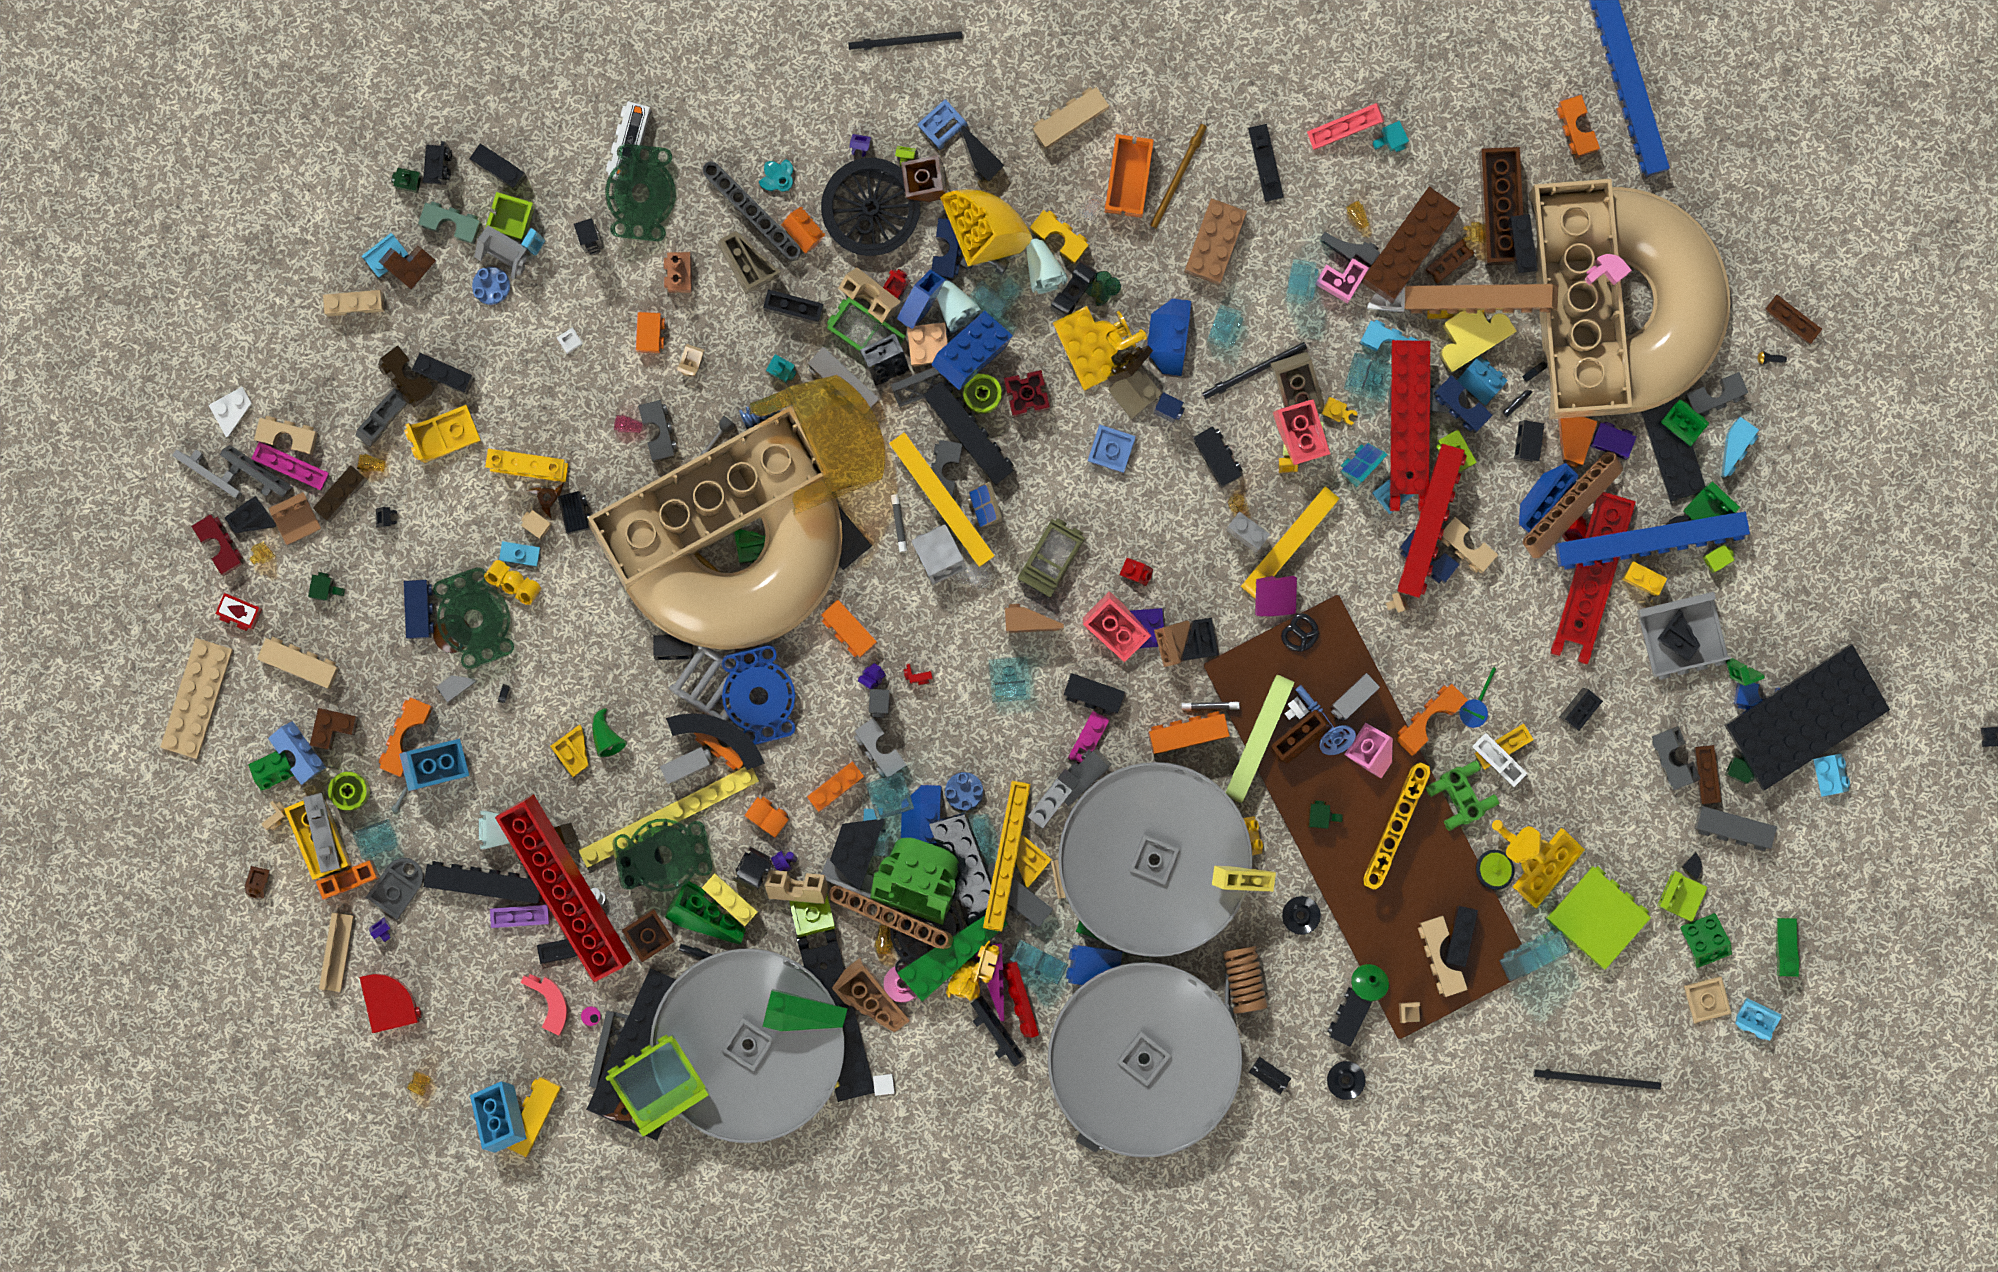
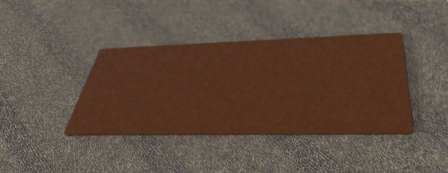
M1335 595L1302 612L1312 617L1319 629L1318 639L1310 649L1302 652L1293 651L1282 642L1281 633L1285 627L1290 625L1292 620L1290 618L1204 663V669L1222 702H1240V709L1226 711L1245 746L1276 675L1294 681L1292 690L1257 770L1359 966L1365 964L1375 965L1386 973L1389 980V988L1385 996L1378 1000L1396 1037L1402 1039L1533 971L1534 966L1495 891L1485 887L1479 881L1476 874L1478 859L1462 828L1458 826L1450 831L1446 828L1444 821L1454 816V813L1443 792L1441 791L1432 797L1427 793L1426 787L1436 782L1431 769L1425 788L1415 806L1382 885L1377 889L1364 886L1363 878L1377 849L1410 769L1420 762L1427 766L1429 765L1420 749L1414 755H1411L1396 741L1400 736L1397 732L1404 725L1407 727L1408 725L1339 595ZM1300 619L1297 621V626L1306 633L1313 631L1311 625L1306 620ZM1292 631L1288 632L1287 639L1292 644L1300 646L1301 638ZM1312 637L1307 639L1306 644L1311 640ZM1367 673L1380 688L1346 720H1338L1331 713L1333 709L1330 706ZM1302 685L1314 702H1318L1317 705H1320V708L1323 709L1322 712L1334 728L1343 725L1350 726L1354 729L1357 736L1364 724L1367 723L1393 738L1392 763L1382 778H1379L1345 756L1344 754L1347 750L1336 755L1324 754L1319 746L1322 737L1289 764L1280 759L1271 745L1311 713V709H1308L1309 706L1295 690L1298 686ZM1298 696L1309 712L1301 719L1295 715L1289 720L1285 715L1291 709L1288 703ZM1344 739L1341 744L1337 745V747L1342 745L1347 739ZM1417 768L1415 774L1418 778H1423L1424 771L1421 768ZM1414 787L1408 789L1411 791L1410 794H1415ZM1315 800L1326 801V805H1330V813L1343 814L1342 822L1329 821L1328 829L1308 827L1310 804H1314ZM1402 803L1399 810L1401 813H1408V804ZM1395 820L1392 823V829L1396 832L1401 830V823ZM1387 838L1384 841L1385 848H1393L1394 842L1392 839ZM1383 858L1378 859V861L1380 862L1379 865H1383L1385 863L1383 861ZM1376 874L1370 875L1369 881L1371 884L1377 883L1378 877ZM1456 906L1478 910L1466 967L1444 962L1448 943H1450L1453 932ZM1439 916L1444 917L1449 935L1442 941L1440 946L1441 960L1448 968L1462 972L1467 990L1444 997L1443 993L1439 994L1436 983L1439 981L1437 975L1433 976L1430 965L1433 963L1431 957L1426 956L1424 950L1426 942L1424 938L1421 939L1418 932L1419 923ZM1369 978L1370 982H1375L1372 978ZM1420 1002V1021L1400 1023L1399 1003Z

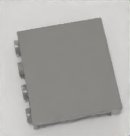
M1714 592L1637 610L1653 677H1659V680L1670 678L1671 673L1677 672L1679 676L1689 673V669L1696 668L1697 671L1708 669V664L1715 663L1716 667L1727 664L1726 660L1731 659L1727 654L1714 602L1716 599ZM1679 609L1683 612L1684 618L1700 643V648L1689 662L1657 640Z

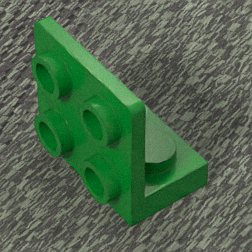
M1712 481L1687 505L1683 512L1690 519L1697 520L1733 514L1741 507Z
M1715 913L1680 927L1692 952L1696 968L1732 955L1731 942Z

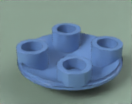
M497 267L481 268L473 279V294L484 304L493 305L500 303L507 297L510 290V281L507 274Z
M968 772L957 773L948 780L945 787V796L952 807L963 811L970 810L981 802L983 786L975 775Z

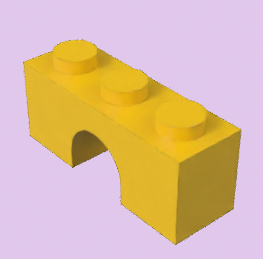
M1043 210L1029 230L1041 240H1044V242L1052 234L1061 235L1065 240V244L1059 254L1075 265L1089 247V244H1087L1088 240L1081 234H1078V236L1072 232L1073 228L1067 223L1061 224L1056 220L1058 217L1053 212Z

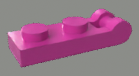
M1092 711L1068 759L1081 762L1083 760L1081 758L1082 755L1077 753L1079 748L1085 751L1089 749L1093 751L1109 719Z

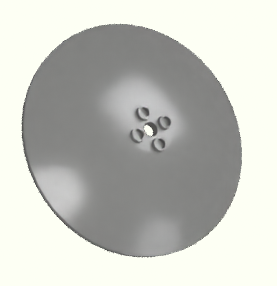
M1159 762L1140 763L1118 769L1106 775L1092 785L1077 801L1065 822L1061 834L1058 855L1059 874L1065 896L1072 910L1084 926L1096 937L1119 950L1131 954L1153 957L1170 956L1192 950L1206 943L1222 931L1233 919L1246 896L1247 890H1225L1212 885L1214 866L1252 869V847L1249 833L1240 811L1231 798L1216 783L1204 775L1180 765ZM1156 854L1159 856L1160 861L1157 865L1149 863L1150 855Z
M735 949L714 954L699 961L682 973L665 993L659 1004L652 1025L650 1045L653 1047L658 1044L657 1039L665 1034L668 1037L673 1034L710 1094L679 1115L694 1128L707 1135L738 1143H757L780 1138L795 1131L812 1119L827 1102L837 1084L844 1057L843 1028L777 1031L762 1027L772 989L835 1005L832 997L820 980L804 966L786 956L760 949ZM745 1039L753 1041L754 1046L752 1049L747 1050L743 1047ZM666 1043L650 1054L654 1075L663 1095L690 1079V1074L670 1043Z
M1143 962L1120 965L1088 980L1076 990L1060 1011L1051 1032L1048 1047L1050 1084L1066 1118L1083 1136L1106 1150L1132 1157H1158L1172 1154L1204 1138L1222 1120L1231 1106L1241 1076L1242 1052L1239 1034L1234 1020L1223 1001L1211 988L1195 976L1181 969L1159 963ZM1142 1053L1149 1055V1061L1146 1064H1141L1138 1060L1139 1055Z

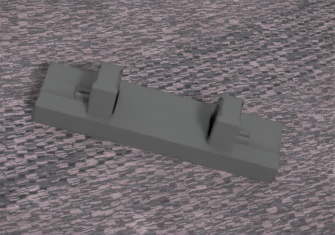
M229 445L223 448L220 453L222 457L232 463L229 470L231 473L236 475L240 470H243L264 484L261 493L268 496L274 491L284 497L291 492L293 488L291 485L233 446Z

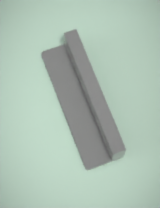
M827 858L820 874L825 875L826 881L870 898L874 876L866 873L861 890H859L830 861V858Z

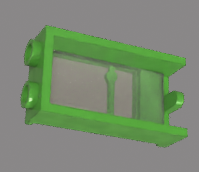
M850 297L847 300H842L838 306L839 312L836 316L832 315L827 322L829 325L827 327L828 331L859 352L860 349L892 334L896 335L900 345L906 339L905 335L888 323H881L868 312V309Z

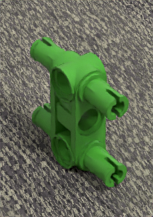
M1476 760L1464 767L1457 766L1444 773L1438 781L1426 787L1430 797L1443 790H1447L1458 814L1444 821L1448 831L1462 824L1468 825L1484 816L1486 811L1499 804V800L1494 794L1482 801H1478L1467 778L1481 770ZM1451 774H1454L1457 777L1456 783L1451 782ZM1469 808L1474 809V811H1475V816H1474V817L1469 816V814H1468V809H1469Z

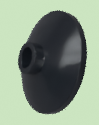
M1305 896L1290 899L1282 911L1284 925L1289 931L1298 935H1305L1314 931L1321 918L1320 909L1316 902ZM1299 912L1304 913L1305 916L1303 919H1299L1297 917V914Z
M1339 1062L1328 1072L1327 1086L1330 1092L1339 1099H1354L1362 1093L1365 1087V1074L1353 1062ZM1345 1076L1349 1078V1083L1347 1084L1342 1082V1078Z

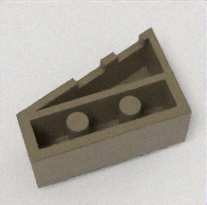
M737 231L719 240L718 246L745 294L780 276L781 271L768 262V259L756 251Z

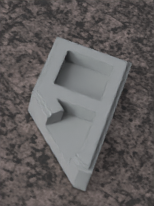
M450 676L436 687L445 700L449 702L477 681L472 678Z

